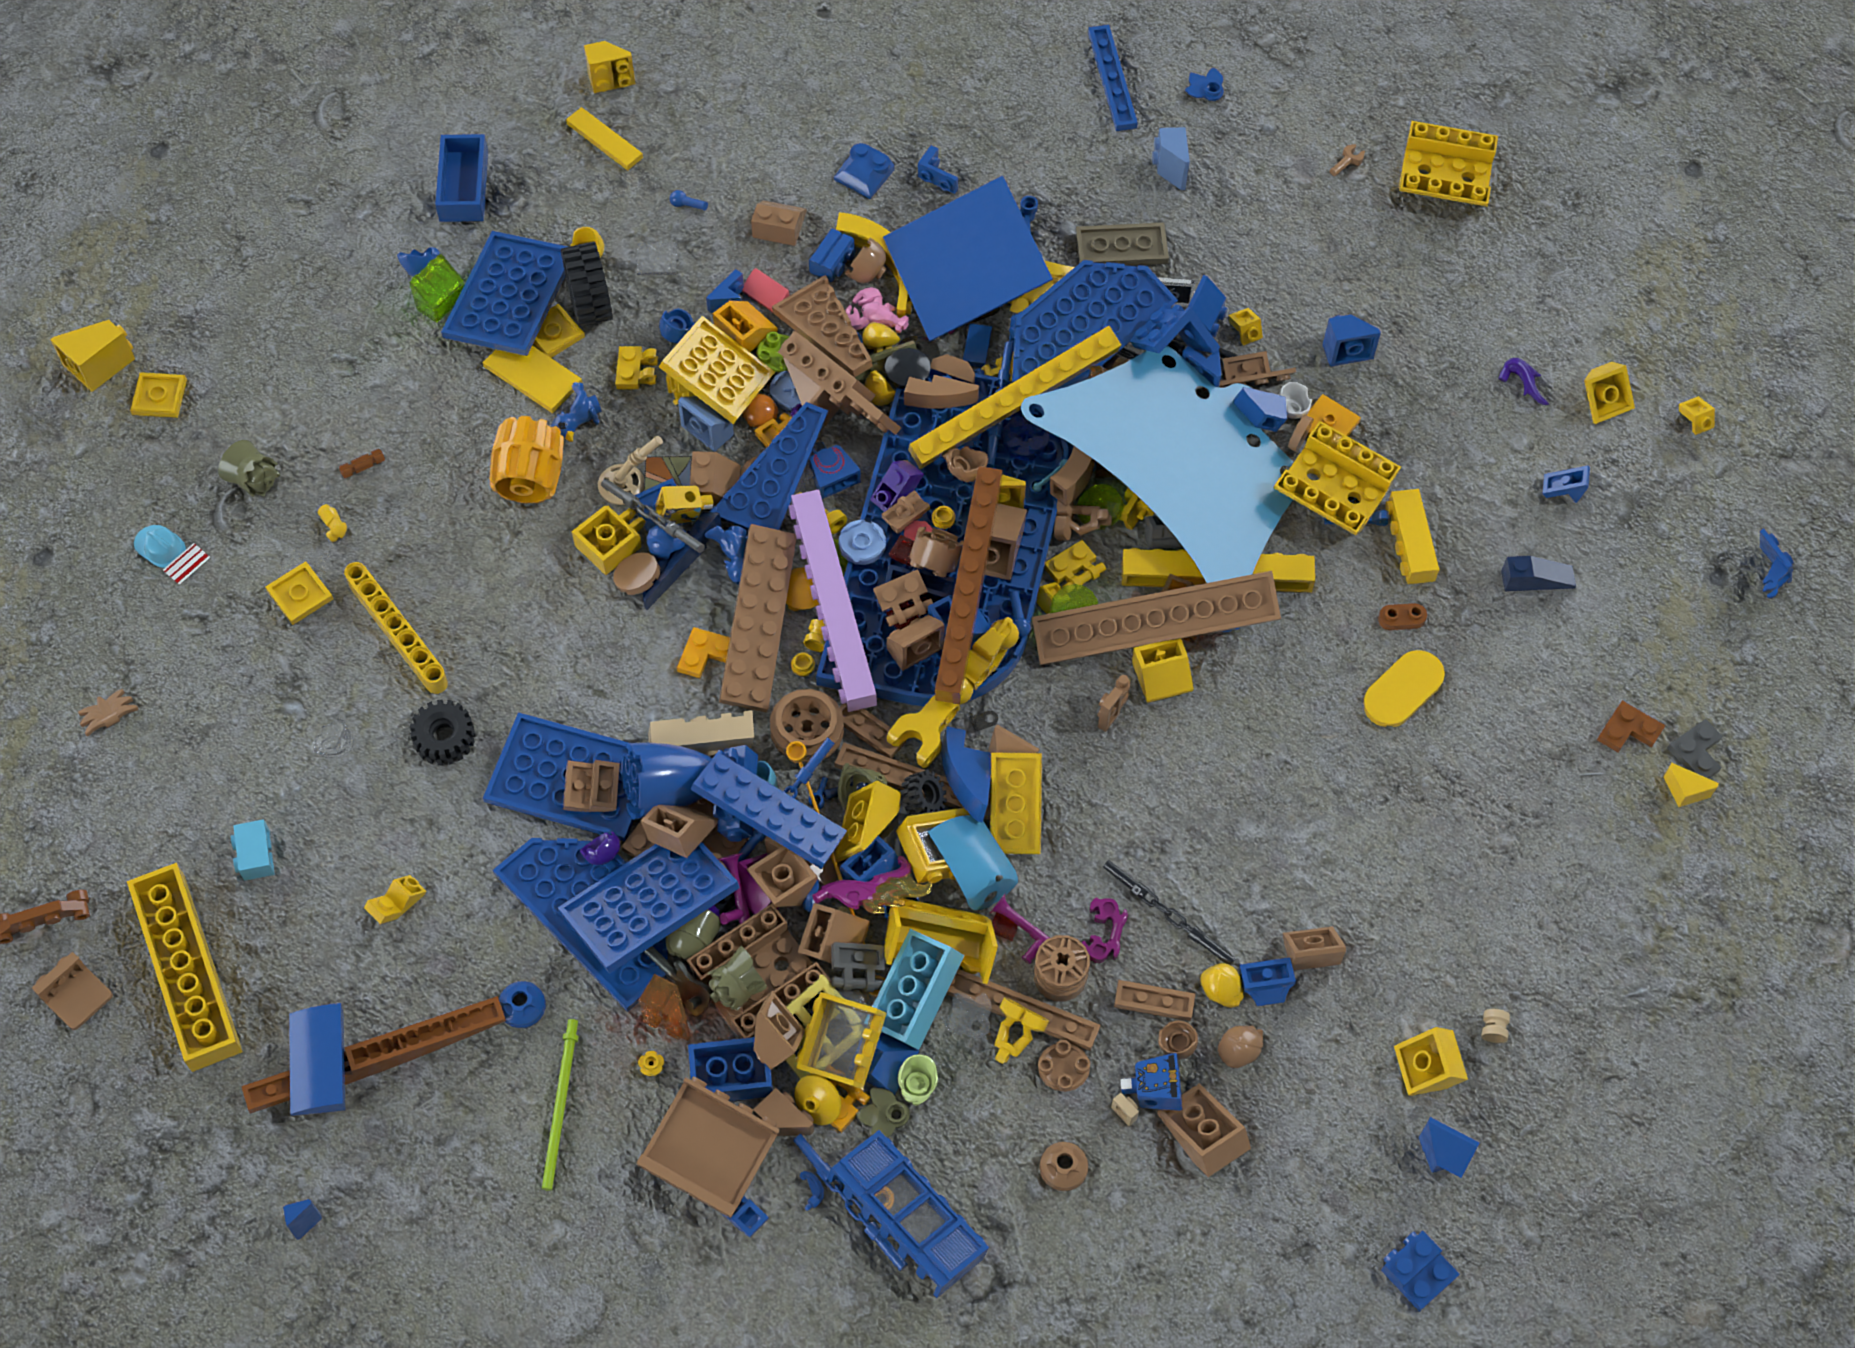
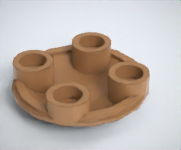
M1059 1040L1056 1044L1045 1049L1039 1057V1075L1044 1083L1054 1090L1064 1092L1075 1090L1083 1085L1088 1078L1090 1060L1081 1048L1070 1044L1067 1040Z

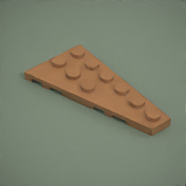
M826 275L772 306L773 313L854 378L873 367L863 343L860 342L856 330L853 329L851 321L840 300L837 299L835 291L830 286Z

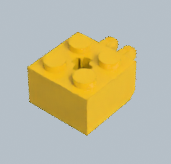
M603 506L571 531L574 545L602 573L607 575L620 562L642 547L640 535L637 532L643 528L646 521L642 517H638L628 525L627 523L636 514L634 509L628 508L618 515L609 506Z

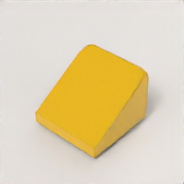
M1057 582L1040 586L1036 603L1046 614H1049L1067 603L1070 597Z

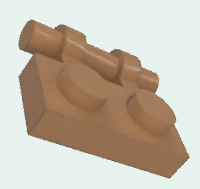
M918 569L873 588L882 612L891 608L894 614L886 617L889 627L897 623L901 625L906 622V619L913 616L926 614L928 606L933 604L931 598L922 602L919 597L928 591ZM912 600L914 606L902 611L899 605Z
M1121 675L1110 694L1105 693L1099 702L1101 708L1097 714L1099 717L1098 728L1105 732L1119 716L1120 709L1128 700L1130 681L1126 675Z

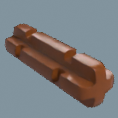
M380 449L371 451L370 455L367 453L351 460L350 464L340 465L339 470L344 478H348L353 475V472L357 474L374 466L373 463L375 462L376 464L383 462L385 457Z

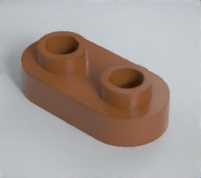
M1416 603L1386 605L1380 610L1378 622L1386 630L1418 629L1425 624L1427 611L1422 605ZM1412 612L1418 613L1419 615L1415 616L1412 614ZM1392 613L1395 617H1390L1388 614Z

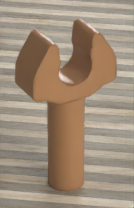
M1356 144L1346 146L1342 154L1344 158L1330 169L1331 175L1336 176L1349 164L1360 166L1363 162L1365 151H1361L1358 155H1353Z

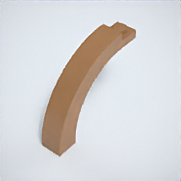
M1074 446L1065 465L1050 477V494L1068 506L1087 486L1093 473L1095 460Z

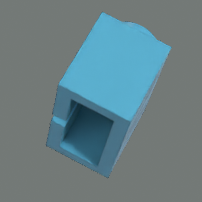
M265 820L233 825L234 835H231V844L233 850H236L237 857L233 858L235 872H240L244 881L275 875L273 855L268 851L272 850L270 831Z

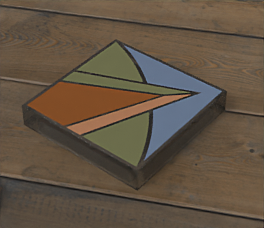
M692 456L647 457L645 460L644 491L673 478L676 486H690Z

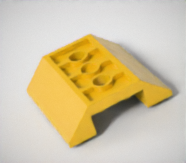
M1411 121L1400 176L1399 191L1488 207L1491 189L1489 183L1498 136ZM1419 170H1426L1429 174H1421ZM1468 177L1472 182H1466L1462 178Z
M1319 421L1308 436L1305 447L1289 470L1285 469L1274 485V489L1352 534L1357 535L1363 530L1385 497L1401 466ZM1307 474H1315L1318 480L1309 479ZM1348 497L1357 498L1359 503H1351Z

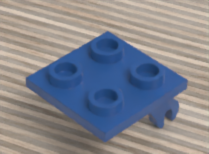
M1765 529L1760 530V548L1773 564L1763 580L1765 585L1763 592L1773 590L1767 595V598H1774L1778 594L1779 588L1786 582L1790 583L1792 581V564L1794 562L1786 551L1783 553L1780 550L1777 538L1772 533L1768 534Z

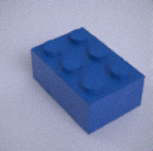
M755 1037L688 1045L691 1079L694 1076L707 1084L705 1088L715 1093L717 1089L730 1097L729 1101L767 1097L773 1091L771 1070L766 1064L760 1062L754 1051Z

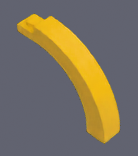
M839 212L836 230L853 237L855 247L862 249L866 246L869 248L870 244L867 241L870 237L883 247L886 253L885 264L894 275L899 288L897 316L902 318L911 315L913 303L883 239V236L891 232L864 217Z

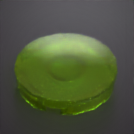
M1105 484L1090 487L1082 494L1078 501V505L1100 506L1101 509H1107L1109 515L1112 516L1111 526L1119 520L1124 508L1118 491ZM1078 514L1083 524L1091 521V516ZM1101 525L1100 528L1096 530H1104L1105 527H1108L1109 525Z
M1078 584L1067 585L1054 595L1050 609L1051 613L1097 605L1098 600L1094 593L1086 586Z

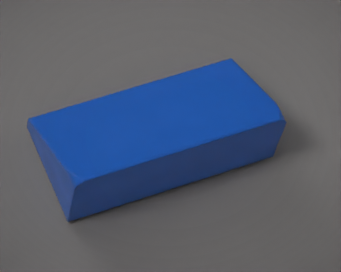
M310 1199L283 1207L286 1226L297 1240L302 1238L322 1219L321 1213Z

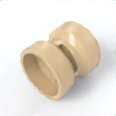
M1500 1009L1485 1010L1483 1015L1485 1027L1482 1029V1039L1492 1043L1507 1042L1509 1032L1506 1026L1510 1023V1014Z

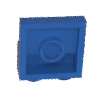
M1413 1231L1402 1242L1405 1245L1403 1249L1399 1252L1393 1249L1383 1259L1386 1264L1381 1271L1420 1312L1460 1274L1440 1254L1442 1250L1424 1231H1421L1418 1235Z

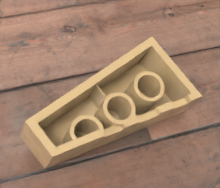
M743 711L744 716L732 717L731 713L721 714V718L711 720L706 718V716H698L690 722H685L683 718L650 722L648 732L649 742L682 746L712 758L718 750L724 752L726 748L747 745L751 749L754 740L753 711Z

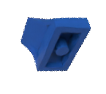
M1290 957L1241 964L1238 968L1244 992L1252 997L1257 1006L1284 1003L1289 989L1296 982Z

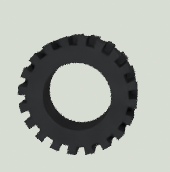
M589 242L561 248L563 267L578 326L583 327L613 320L608 287L596 243Z

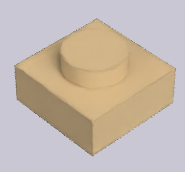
M1122 1093L1113 1099L1111 1108L1128 1126H1131L1138 1118L1137 1104L1130 1097L1126 1098Z

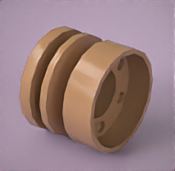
M1056 935L1044 941L1039 946L1034 965V982L1038 991L1053 1001H1069L1076 998L1084 990L1088 978L1090 956L1086 947L1078 939L1068 935Z

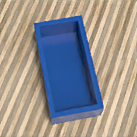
M485 134L441 135L435 201L439 222L484 221L489 152Z

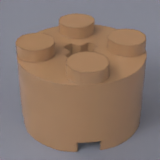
M926 527L918 528L909 556L911 559L910 565L919 569L925 567L933 570L932 573L940 577H946L947 573L955 572L964 542L958 543L956 535L941 529L933 528L932 532L925 531Z

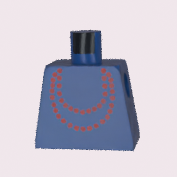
M817 442L812 450L814 455L809 458V467L816 489H819L822 499L861 483L860 468L839 445L828 449L823 442Z

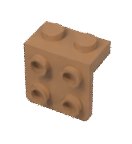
M74 952L61 958L56 967L48 974L41 976L32 987L39 998L72 1030H77L113 997V993L84 965Z

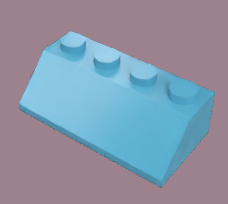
M910 929L872 1006L887 1013L881 1032L919 1050L965 955L948 945ZM869 1014L864 1022L867 1025L869 1023L871 1016Z

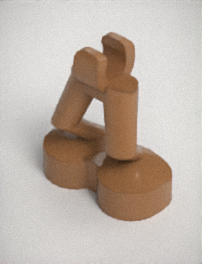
M1057 500L1058 516L1055 518L1054 534L1058 541L1070 540L1072 529L1082 536L1099 529L1101 525H1111L1112 516L1109 515V511L1101 509L1100 506L1074 505V502L1066 506ZM1074 514L1091 516V521L1082 526L1073 522L1072 519Z

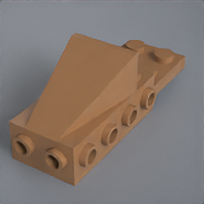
M794 331L783 342L778 353L783 356L802 406L808 402L828 410L823 425L826 426L836 412L841 409L848 415L851 412L858 417L860 414H863L885 433L888 430L895 435L899 432L901 427L870 403L875 397L874 393L798 332Z

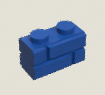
M832 228L809 259L810 273L818 277L826 275L828 282H833L836 276L840 277L845 269V263L847 260L851 261L856 253L853 237L842 234L840 231Z

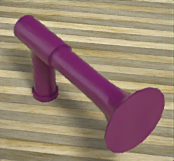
M743 853L718 858L738 881L740 886L739 889L733 892L736 910L722 913L719 916L720 922L724 925L737 919L742 924L750 918L737 866L739 856Z
M1005 893L990 913L998 912L1003 914L1035 940L1025 955L1021 957L1023 961L1031 964L1039 946L1050 937L1014 911L1007 903Z

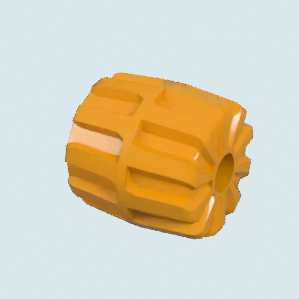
M520 416L518 420L515 417L505 419L498 427L492 448L489 476L491 489L501 497L518 503L538 504L551 499L555 494L562 467L564 437L561 435V430L557 426H548L547 420L539 419L534 421L530 416Z

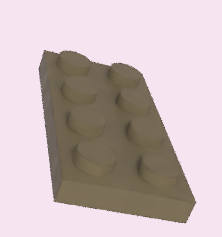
M1164 222L1076 227L1079 263L1083 260H1090L1094 263L1106 264V262L1125 264V266L1168 264L1169 255Z

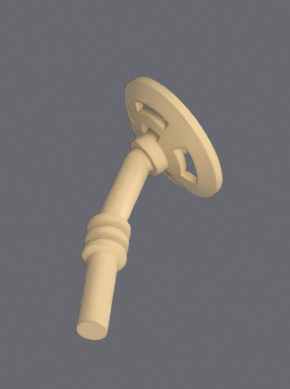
M659 436L654 437L642 448H637L629 454L624 464L610 466L600 475L598 489L606 501L616 505H625L621 499L611 492H607L601 486V482L604 479H609V481L624 491L631 492L633 495L644 491V476L636 467L647 459L648 454L663 443L662 438ZM632 474L637 475L639 480L638 486L633 485Z

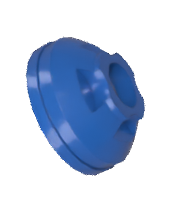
M518 981L512 983L502 991L499 997V1002L506 1019L505 1023L515 1028H527L536 1024L542 1018L546 1009L544 994L531 982ZM519 993H523L528 997L527 1002L522 1006H516L512 1003L513 997Z

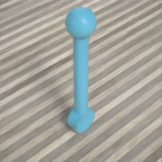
M1063 459L1060 463V466L1057 467L1053 472H1051L1047 477H1045L1039 483H1034L1033 490L1036 492L1041 491L1042 486L1045 483H1047L1050 480V477L1057 473L1068 460Z

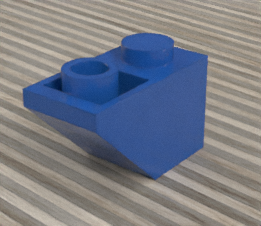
M1243 387L1233 400L1236 407L1257 428L1277 432L1287 420L1285 396Z

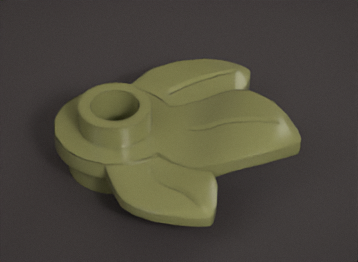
M883 1088L870 1089L873 1104L862 1108L856 1114L861 1123L872 1127L871 1136L880 1130L885 1137H890L896 1128L906 1125L910 1117L908 1107L904 1103L896 1101L894 1094ZM894 1112H899L901 1117L894 1119L891 1115Z

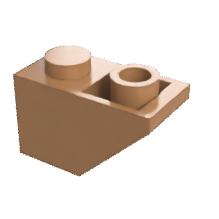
M775 1088L753 1109L754 1116L760 1119L766 1116L777 1123L776 1128L779 1129L777 1136L811 1135L814 1132V1124L812 1123L814 1119L804 1109L800 1111L794 1105V1099L785 1091L781 1093Z

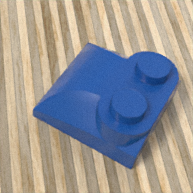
M859 143L851 148L850 156L836 173L834 180L871 199L893 173L894 164L886 154L867 144Z

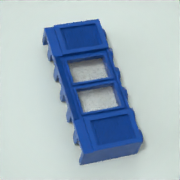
M880 1130L831 1168L828 1181L832 1183L837 1178L840 1179L845 1185L843 1190L844 1196L848 1200L855 1196L863 1204L862 1216L867 1220L874 1216L881 1224L879 1230L881 1237L887 1239L892 1236L900 1245L897 1251L898 1255L902 1259H906L910 1255L918 1264L917 1276L922 1280L929 1276L937 1285L933 1294L936 1298L984 1259L989 1249L984 1239L974 1232L961 1215L956 1214L949 1207L946 1198L934 1191L928 1179L923 1175H919L913 1168L911 1161L903 1156L894 1146L893 1142L888 1137H885Z

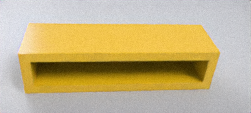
M1420 490L1391 491L1389 500L1385 503V509L1391 516L1390 530L1391 534L1396 537L1395 550L1396 554L1401 557V574L1405 576L1407 584L1435 582L1439 566Z

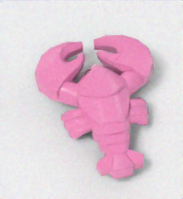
M873 287L859 291L852 300L853 304L858 303L859 306H862L863 317L860 318L859 311L855 307L853 309L854 313L851 314V305L845 309L851 325L856 331L867 327L872 322H877L890 328L894 327L896 333H901L902 330L908 327L909 318L907 316L898 318L893 313L896 307L890 303L882 305L883 297L879 290Z

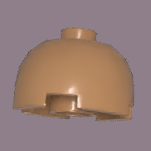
M871 237L867 241L870 244L869 248L864 246L850 265L854 269L852 271L847 269L845 272L846 276L858 283H869L875 277L880 279L887 269L884 267L886 253L883 247Z

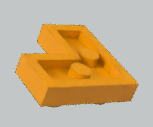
M693 627L678 663L677 672L701 678L708 658L726 663L730 637Z

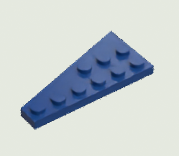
M806 402L710 512H718L722 520L749 530L751 524L780 530L788 511V506L792 501L791 495L795 494L828 410Z

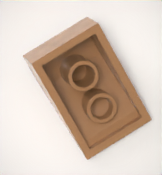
M1200 1083L1181 1095L1183 1110L1159 1109L1157 1111L1158 1116L1193 1163L1207 1177H1210L1251 1149L1246 1128Z

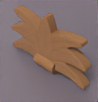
M120 689L106 700L100 696L97 697V705L78 711L80 716L86 715L80 722L81 727L89 724L85 735L88 737L95 730L104 726L108 728L120 722L122 716L137 711L138 707L136 705H127L133 701L132 697H121L125 692L123 689Z

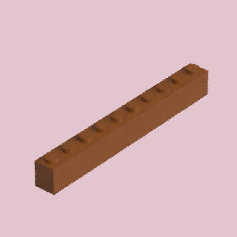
M978 466L935 687L936 701L960 704L1002 485V470Z

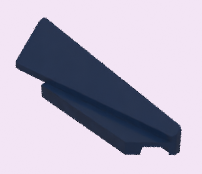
M703 512L691 530L686 532L704 544V550L707 548L706 543L710 540L705 537L706 531L716 526L722 527L720 514L718 512ZM685 544L682 549L672 552L669 559L661 558L658 561L660 566L658 579L655 578L652 582L654 585L643 592L644 608L648 610L702 552L698 553Z

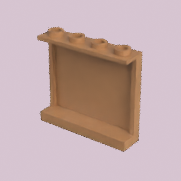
M694 1076L691 1080L685 1077L684 1083L636 1164L645 1171L731 1218L776 1139L779 1129L776 1128L777 1123L770 1118L763 1116L760 1119L752 1115L754 1110L745 1104L739 1103L736 1106L729 1102L730 1097L717 1089L715 1093L706 1089L707 1084Z

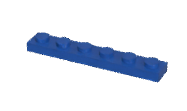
M1110 26L1088 27L1089 39L1115 130L1136 129L1138 122Z

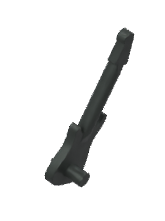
M653 946L643 951L675 982L668 985V988L681 997L690 1013L699 1016L708 1009L712 1002L710 994L713 993L708 985L690 975L684 964L679 960L674 963L675 969Z

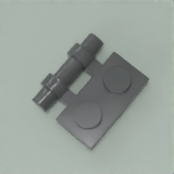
M834 942L831 945L832 970L842 971V977H832V987L841 988L843 991H851L852 988L864 989L865 992L881 989L884 980L875 979V973H882L885 970L884 945ZM852 971L864 972V979L853 978Z

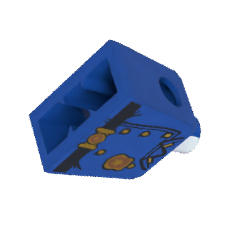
M1177 1053L1137 1062L1135 1064L1136 1077L1121 1079L1122 1094L1137 1093L1141 1108L1183 1110Z

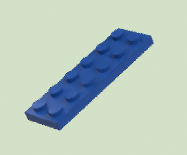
M719 752L715 754L691 788L695 793L820 869L824 867L847 832L846 829Z

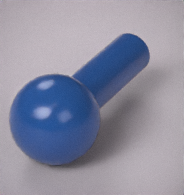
M675 190L670 195V203L675 207L686 205L704 211L708 208L707 202L687 197L681 190Z
M1011 592L1009 597L1015 620L1013 623L1018 628L1019 637H1025L1030 633L1031 625L1024 618L1019 592Z

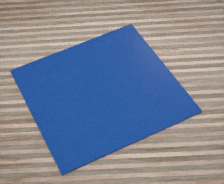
M1003 175L883 236L929 341L1053 280Z

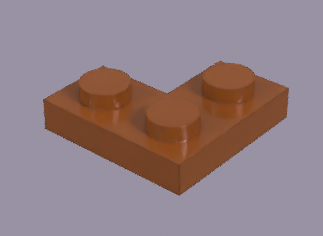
M1622 700L1600 733L1597 741L1619 753L1631 735L1652 748L1666 725Z

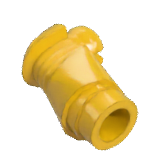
M328 504L322 505L318 509V515L326 526L330 528L326 533V537L332 542H336L339 537H344L347 531V524L340 520L335 508L330 507Z

